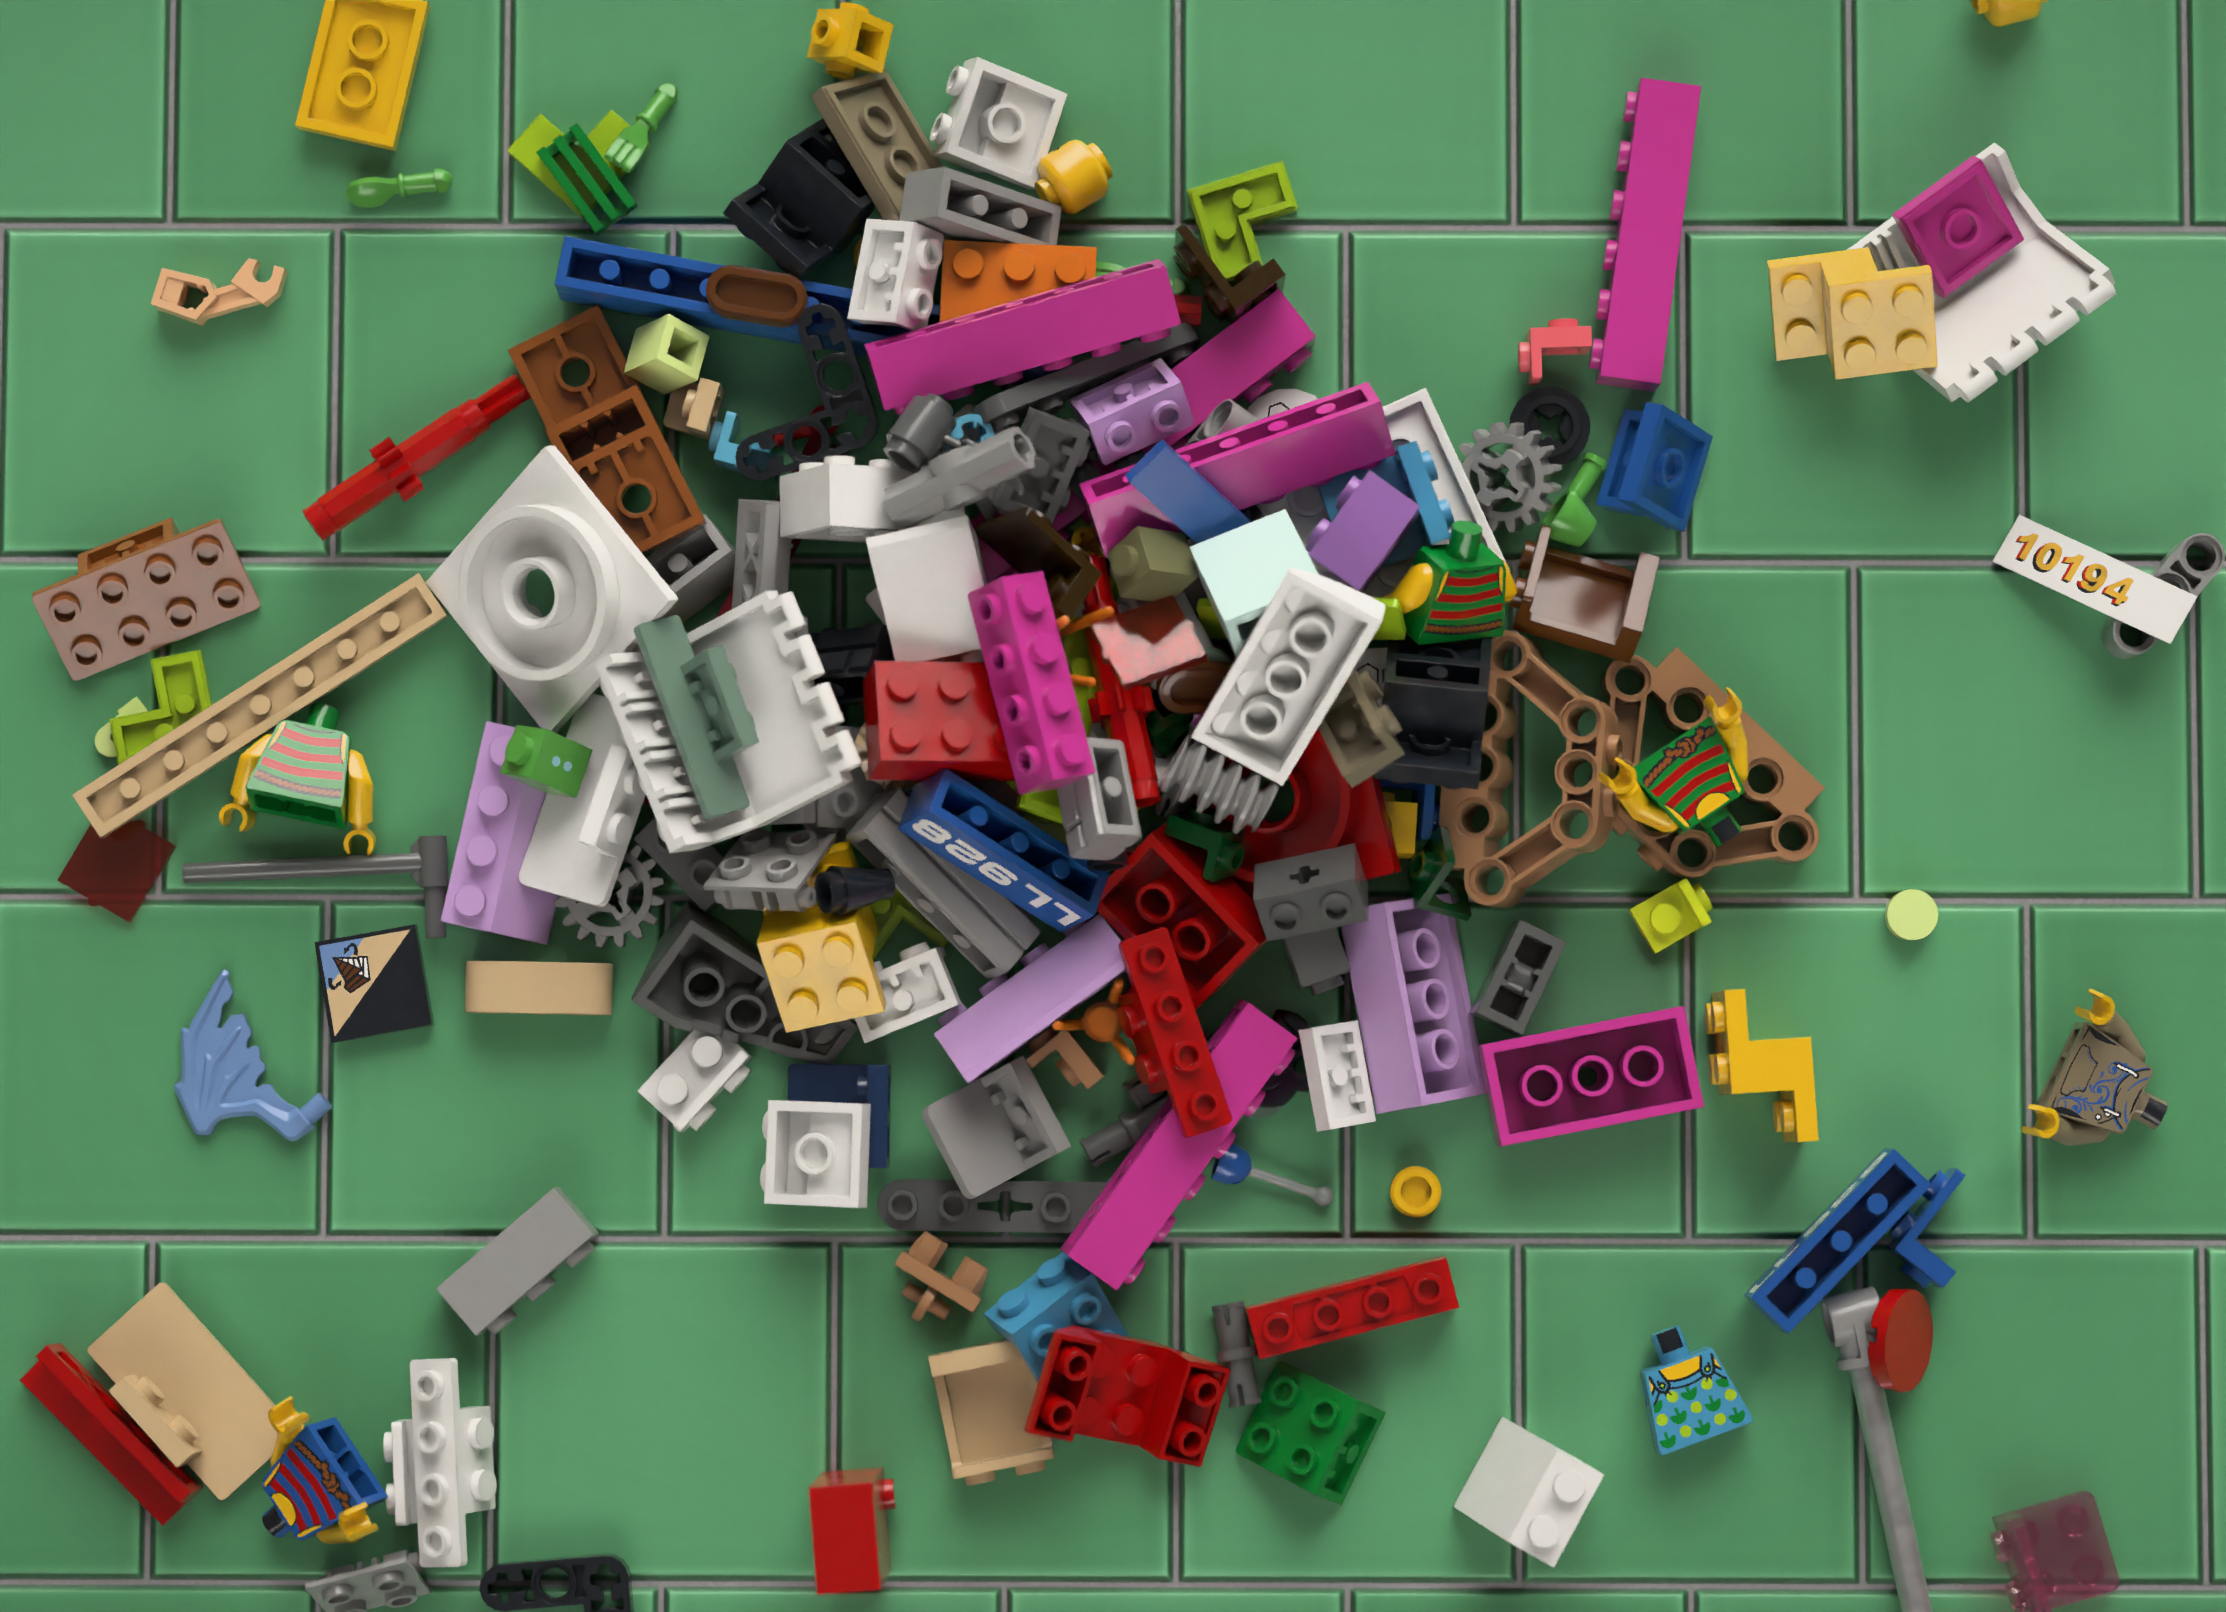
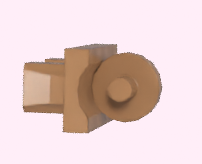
M927 1231L913 1243L908 1252L903 1250L894 1263L897 1267L929 1285L928 1289L924 1291L908 1281L901 1295L918 1304L910 1318L920 1322L926 1311H929L945 1320L952 1307L936 1298L938 1292L974 1312L982 1300V1297L978 1294L984 1286L989 1269L972 1258L965 1256L953 1278L951 1279L935 1269L947 1249L948 1244Z

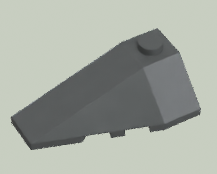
M690 901L685 903L659 939L632 996L633 1002L674 1028L692 1032V1029L719 1035L725 1041L737 1044L738 1041L770 1048V1051L773 1053L816 1064H832L858 1029L856 1021L849 1019L786 1033L758 948L732 928L704 912Z

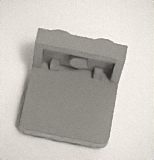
M1024 1056L930 1104L922 1111V1118L962 1194L968 1199L978 1197L1071 1147L1060 1122L1053 1113Z

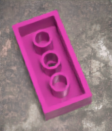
M1684 1006L1477 1046L1497 1146L1522 1143L1704 1107ZM1586 1066L1593 1068L1597 1074L1596 1082L1589 1087L1581 1085L1578 1081L1579 1070Z

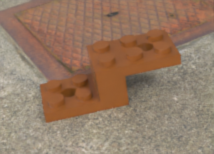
M599 305L508 349L547 428L545 432L552 446H556L643 555L707 524L637 380L624 374L627 360ZM575 360L586 362L590 368V377L585 384L579 387L565 384L562 377L565 366ZM634 486L646 487L651 493V503L641 513H631L623 505L626 491Z

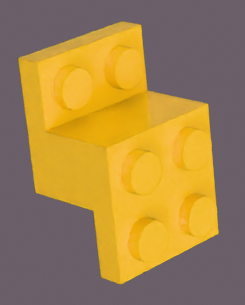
M1869 247L1767 260L1773 347L1776 361L1827 355L1835 380L1938 367L1933 277L1929 265L1877 272Z
M849 841L836 843L831 846L807 879L808 886L814 887L817 875L821 872H826L830 866L858 868ZM815 902L813 907H807L804 912L780 911V908L776 911H768L764 907L762 910L764 918L756 944L786 1033L885 1012L886 999L872 959L878 927L871 905L841 917H836L832 913H823L818 907L817 902Z
M1745 989L1723 990L1711 993L1712 1002L1705 1003L1704 1005L1706 1033L1714 1034L1716 1054L1708 1055L1710 1085H1718L1719 1095L1780 1091V1101L1773 1102L1772 1107L1775 1132H1783V1142L1819 1141L1811 1037L1749 1041Z

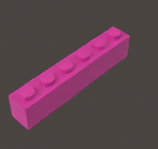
M1641 77L1635 92L1627 91L1622 121L1631 122L1629 141L1620 140L1616 160V171L1624 172L1622 191L1613 190L1609 211V220L1617 221L1615 240H1606L1602 269L1611 270L1608 290H1599L1595 319L1604 320L1601 339L1593 338L1588 365L1590 369H1597L1595 384L1655 392L1661 384L1701 86Z
M1156 259L867 343L864 346L884 410L887 411L894 408L895 414L899 415L902 414L915 395L926 397L927 394L937 396L943 394L945 400L958 399L974 392L973 385L993 380L995 386L1005 385L1022 379L1024 377L1022 371L1042 365L1043 371H1053L1071 365L1073 363L1072 356L1091 351L1092 357H1100L1121 350L1120 342L1140 337L1142 343L1166 338L1171 335L1170 328L1181 325V320L1166 265L1160 259Z
M1368 382L1175 450L1239 510L1258 503L1270 504L1284 498L1286 493L1306 486L1318 487L1332 481L1334 476L1354 469L1366 470L1380 464L1382 459L1396 455L1381 401ZM1136 464L1079 484L1095 537L1105 558L1108 557L1107 553L1137 526L1184 533L1129 483L1125 475Z
M1239 999L1207 1043L1232 1115V1122L1197 1136L1185 1138L1169 1096L1060 1249L1116 1291L1123 1282L1127 1285L1131 1284L1145 1265L1146 1260L1142 1258V1255L1152 1241L1161 1242L1173 1227L1176 1218L1172 1216V1213L1182 1199L1191 1200L1203 1185L1206 1176L1202 1174V1171L1212 1157L1221 1158L1233 1143L1236 1134L1232 1132V1129L1242 1115L1250 1117L1259 1107L1266 1094L1262 1087L1272 1073L1280 1075L1287 1068L1295 1055V1050L1291 1047L1297 1040V1037L1249 1002Z

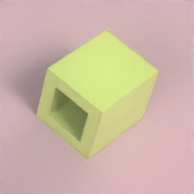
M670 314L660 317L635 329L624 374L664 395L698 380L710 336Z

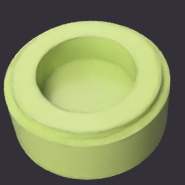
M1916 889L1904 890L1895 894L1888 901L1884 913L1885 923L1890 932L1899 939L1906 941L1922 939L1934 930L1938 921V909L1934 900L1927 893Z

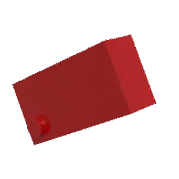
M884 1467L822 1472L809 1486L817 1595L881 1590L892 1570L887 1510L896 1509L894 1479H884Z

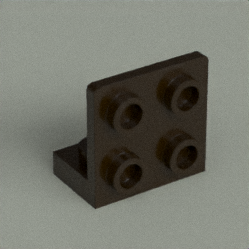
M1185 223L1175 229V246L1173 249L1176 255L1173 257V260L1188 281L1191 282L1197 278L1204 287L1203 290L1206 295L1202 297L1203 301L1219 322L1226 318L1232 324L1276 290L1280 289L1283 293L1286 274L1274 258L1263 266L1257 260L1245 267L1234 277L1237 284L1231 287Z
M1030 507L985 521L975 531L985 543L1020 574L1043 571L1055 619L1068 616L1071 621L1102 575L1090 563V558L1083 549L1066 541L1053 529V524L1046 515Z

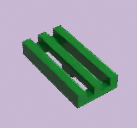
M578 123L569 128V132L563 136L559 135L553 140L554 143L547 148H541L536 153L598 236L637 208L638 205ZM576 141H578L622 201V204L617 208H614L570 148ZM560 153L563 154L607 214L600 220L597 219L553 159Z

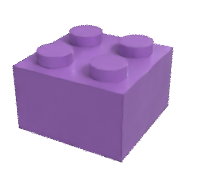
M1370 470L1362 481L1355 476L1351 478L1336 500L1338 503L1335 508L1339 510V513L1331 523L1325 518L1319 522L1307 539V546L1305 548L1309 552L1308 555L1318 575L1362 593L1366 591L1413 526L1420 510L1418 504Z

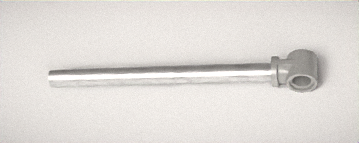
M1868 1287L1826 1296L1821 1300L1823 1320L1831 1345L1839 1347L1841 1357L1836 1359L1838 1370H1849L1901 1612H1933L1885 1389L1877 1384L1870 1370L1868 1359L1869 1342L1876 1343L1878 1329L1871 1328V1319L1880 1301L1874 1287Z

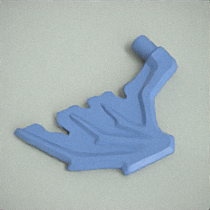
M224 969L205 997L189 1029L181 1028V1080L174 1085L177 1097L196 1134H212L217 1123L226 1118L257 1116L285 1139L291 1142L298 1141L315 1128L314 1123L332 1108V1105L321 1093H318L300 1109L282 1099L272 1085L262 1084L259 1087L256 1086L259 1077L266 1072V1064L261 1059L259 1046L248 1048L249 1038L252 1037L253 1031L248 1024L245 1014L231 1015L226 1023L219 1028L223 1016V1007L231 1000L234 994L229 981L231 974Z

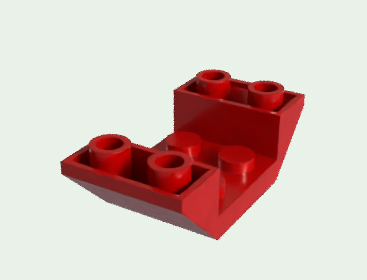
M1076 1325L1057 1329L1053 1332L1024 1431L1029 1434L1070 1442L1073 1441L1074 1434L1139 1446L1158 1459L1201 1467L1231 1369L1156 1342Z

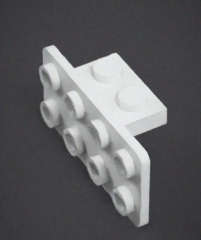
M592 693L574 713L566 738L593 750L577 798L546 794L519 872V881L530 888L596 907H603L610 900L646 794L638 783V772L629 749L621 740L619 724L610 701L605 696Z

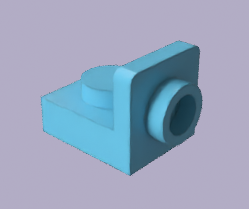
M727 411L724 422L716 421L713 426L708 450L715 452L713 459L717 466L740 472L735 458L739 445L734 444L740 425V418L737 413ZM759 443L751 445L753 454L746 457L748 466L757 465L761 472L768 470L766 461L778 455L771 454L772 448L761 449ZM777 476L767 480L776 482Z

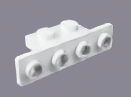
M455 1358L412 1360L410 1362L419 1563L421 1567L465 1566L468 1562L465 1514L496 1509L495 1493L497 1482L493 1467L492 1442L494 1439V1428L491 1422L490 1406L460 1408L458 1362Z

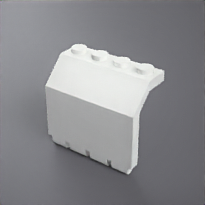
M1993 143L1975 157L1982 160L2025 240L1945 298L1936 295L1933 290L1938 367L1915 369L1913 371L1950 402L1961 397L1969 403L1998 381L1994 371L1998 370L2006 376L2039 352L2035 341L2039 340L2047 346L2080 322L2076 311L2079 310L2088 316L2117 295L2116 289L2113 286L2115 281L2110 269L2044 219L2020 187L2006 151L1996 143ZM1893 217L1847 249L1869 247L1877 272L1920 266Z
M777 590L765 591L687 633L695 656L706 649L723 645L727 658L735 669L737 684L746 708L754 719L755 731L759 742L734 757L750 801V805L743 810L712 819H705L703 817L641 651L608 654L594 662L600 676L601 690L610 701L618 721L621 740L629 749L637 769L638 783L642 791L647 795L656 817L657 831L661 839L666 843L670 853L698 850L766 826L854 781L850 771L862 765L849 730L836 734L833 731L834 727L845 720L830 683L825 682L817 686L814 684L813 680L823 676L825 670L810 634L798 638L794 634L806 627V623L793 592L779 595Z

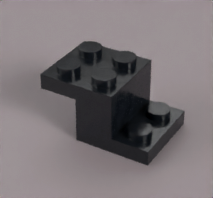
M824 118L787 140L760 181L732 199L723 214L737 226L741 234L753 240L769 254L780 269L801 280L845 250L876 206Z
M1406 633L1403 640H1388L1383 686L1384 697H1382L1381 706L1386 704L1400 724L1402 731L1395 736L1405 754L1375 773L1374 779L1390 780L1398 784L1411 782L1440 785L1448 789H1478L1482 740L1489 692L1492 637L1418 645Z

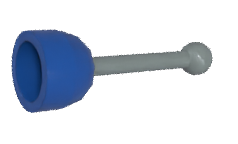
M1233 1143L1221 1158L1215 1159L1211 1172V1179L1223 1184H1238L1250 1176L1312 1197L1319 1206H1327L1333 1200V1192L1327 1186L1314 1188L1253 1167L1248 1152Z

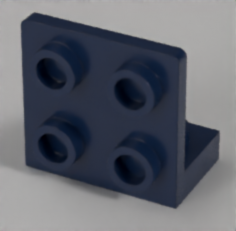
M791 1064L788 1068V1101L871 1104L868 1168H888L890 1166L891 1065Z

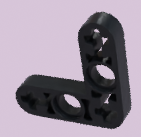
M826 304L812 305L804 310L798 322L799 336L825 410L744 439L737 447L735 458L738 469L749 479L756 481L770 479L799 469V464L819 462L824 460V457L848 452L865 446L873 441L878 434L880 426L879 417L850 333L841 312L833 306ZM818 312H821L824 319L833 318L836 327L829 330L832 345L836 346L843 341L846 349L844 353H830L820 361L816 358L815 350H825L822 338L819 335H810L808 327L815 323L814 315ZM838 360L846 362L853 370L852 383L849 387L840 391L830 388L824 377L827 366L833 361ZM855 409L858 416H868L870 424L863 427L864 436L862 438L856 439L853 432L837 435L836 438L841 443V446L832 449L831 434L823 423V418L831 416L832 426H837L849 420L847 412ZM803 426L814 427L822 437L821 448L811 456L800 454L794 447V434ZM780 433L784 434V447L793 463L784 465V457L780 455L766 461L768 470L761 472L757 465L748 466L746 457L753 454L751 445L759 443L761 449H771L779 446L774 436Z
M615 1554L503 1562L494 1565L485 1572L480 1581L479 1590L481 1597L487 1606L494 1610L511 1611L584 1604V1612H634L630 1569L627 1563ZM602 1564H609L611 1572L620 1574V1581L612 1585L611 1594L612 1601L622 1597L624 1607L608 1605L598 1610L594 1609V1600L602 1602L605 1599L603 1584L594 1583L593 1575L601 1571ZM554 1567L566 1572L570 1580L569 1589L566 1594L554 1597L548 1595L543 1590L541 1579L547 1569ZM524 1569H533L531 1588L535 1599H526L528 1589L512 1591L509 1594L508 1601L502 1600L500 1592H492L491 1584L499 1580L501 1572L507 1573L508 1581L515 1582L527 1579Z

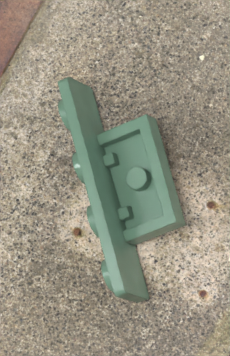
M678 615L639 624L634 628V634L703 817L705 819H712L747 808L750 805V801L734 757L757 744L759 739L755 731L754 719L747 710L738 687L735 669L729 662L723 645L706 649L695 656L681 618Z

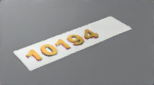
M2021 515L2016 519L1992 561L2169 644L2172 643L2198 597Z

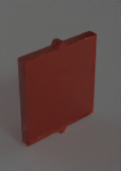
M1173 595L1090 624V631L1102 651V663L1110 665L1124 691L1208 661V654L1195 634V622L1187 620Z
M131 820L103 839L99 837L90 824L59 876L58 881L87 897L90 906L97 907L100 905L131 923L177 846L145 828L146 823L143 820Z

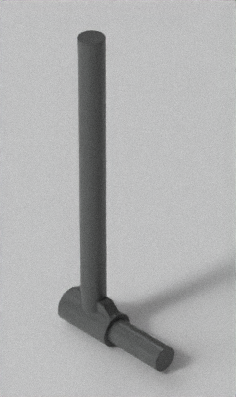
M420 836L411 846V853L183 863L182 866L184 883L411 873L412 879L420 885V888H424L426 939L446 938V923L440 920L445 903V887H448L447 836Z

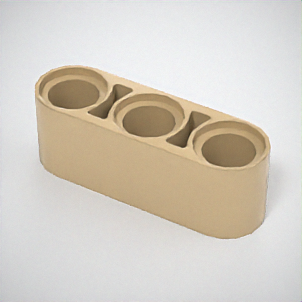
M466 961L464 1008L466 1013L612 1015L613 964Z

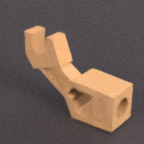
M248 258L231 280L233 284L216 288L207 278L162 268L151 305L159 311L203 326L208 319L259 304L268 307L281 296L288 271L285 268L274 265L272 277L266 282H258L256 274L261 264L257 260ZM190 287L209 294L203 298L202 303L196 310L193 307L189 309L184 308Z

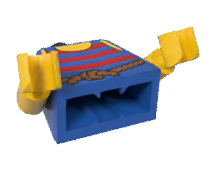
M289 1396L268 1411L269 1421L275 1431L278 1432L270 1460L272 1468L263 1478V1488L274 1505L263 1514V1524L269 1533L278 1538L284 1537L288 1532L292 1531L294 1536L300 1541L317 1536L325 1544L357 1543L364 1536L378 1530L376 1523H370L366 1511L388 1498V1495L337 1418L333 1417L304 1427V1424L310 1420V1416L306 1412L299 1414L294 1408V1399L292 1396Z

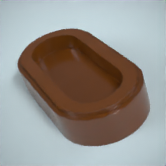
M726 265L715 270L706 284V296L710 307L716 314L727 319L786 328L797 324L801 314L808 308V296L804 285L799 279L789 274L738 265Z
M1180 659L1170 662L1160 671L1156 680V689L1161 702L1167 709L1175 713H1204L1235 660H1231L1232 662L1185 661Z

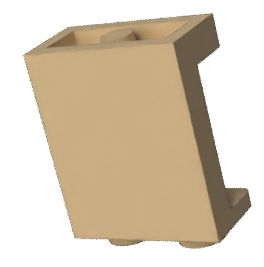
M1004 1339L932 1354L928 1357L940 1405L953 1479L964 1477L966 1486L996 1480V1470L1015 1467L1016 1475H1024L1047 1469L1045 1460L1055 1457L1052 1438L1029 1434L1024 1431L1038 1383L1015 1345Z

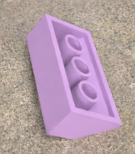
M486 721L440 921L548 945L557 908L555 901L559 899V896L527 887L519 881V872L547 793L500 773L505 759L506 746L513 736L515 727Z
M1450 893L1436 895L1442 901L1452 904ZM1413 899L1368 906V921L1341 926L1347 960L1351 968L1349 972L1352 991L1355 998L1376 1114L1486 1094L1477 1049L1479 1043L1474 1017L1469 1014L1472 1006L1455 918L1416 908Z
M1098 914L1092 920L1089 918L1063 931L1066 938L1053 948L1049 949L1044 942L1020 959L1025 967L1010 979L1003 974L990 980L979 989L984 998L969 1009L962 1003L937 1019L942 1028L935 1032L934 1035L967 1083L971 1084L1050 1028L1054 1021L1061 1020L1127 972L1118 947L1121 940L1101 914Z

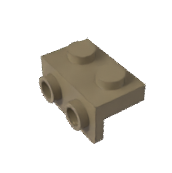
M1355 668L1347 679L1348 683L1342 687L1318 727L1343 778L1352 788L1405 754L1395 736L1402 731L1400 724L1386 704L1380 707L1377 702L1384 697L1382 690L1368 670L1359 674Z

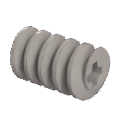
M1188 735L1172 758L1162 778L1160 791L1165 793L1177 783L1181 785L1178 797L1179 802H1185L1195 793L1198 795L1196 812L1201 814L1211 804H1214L1216 806L1215 823L1219 824L1231 814L1234 816L1232 827L1234 834L1240 832L1247 825L1252 826L1251 833H1253L1272 804L1279 784L1271 780L1259 789L1261 774L1251 771L1241 779L1242 764L1234 760L1224 769L1225 755L1215 751L1205 758L1207 746L1196 741L1188 748Z

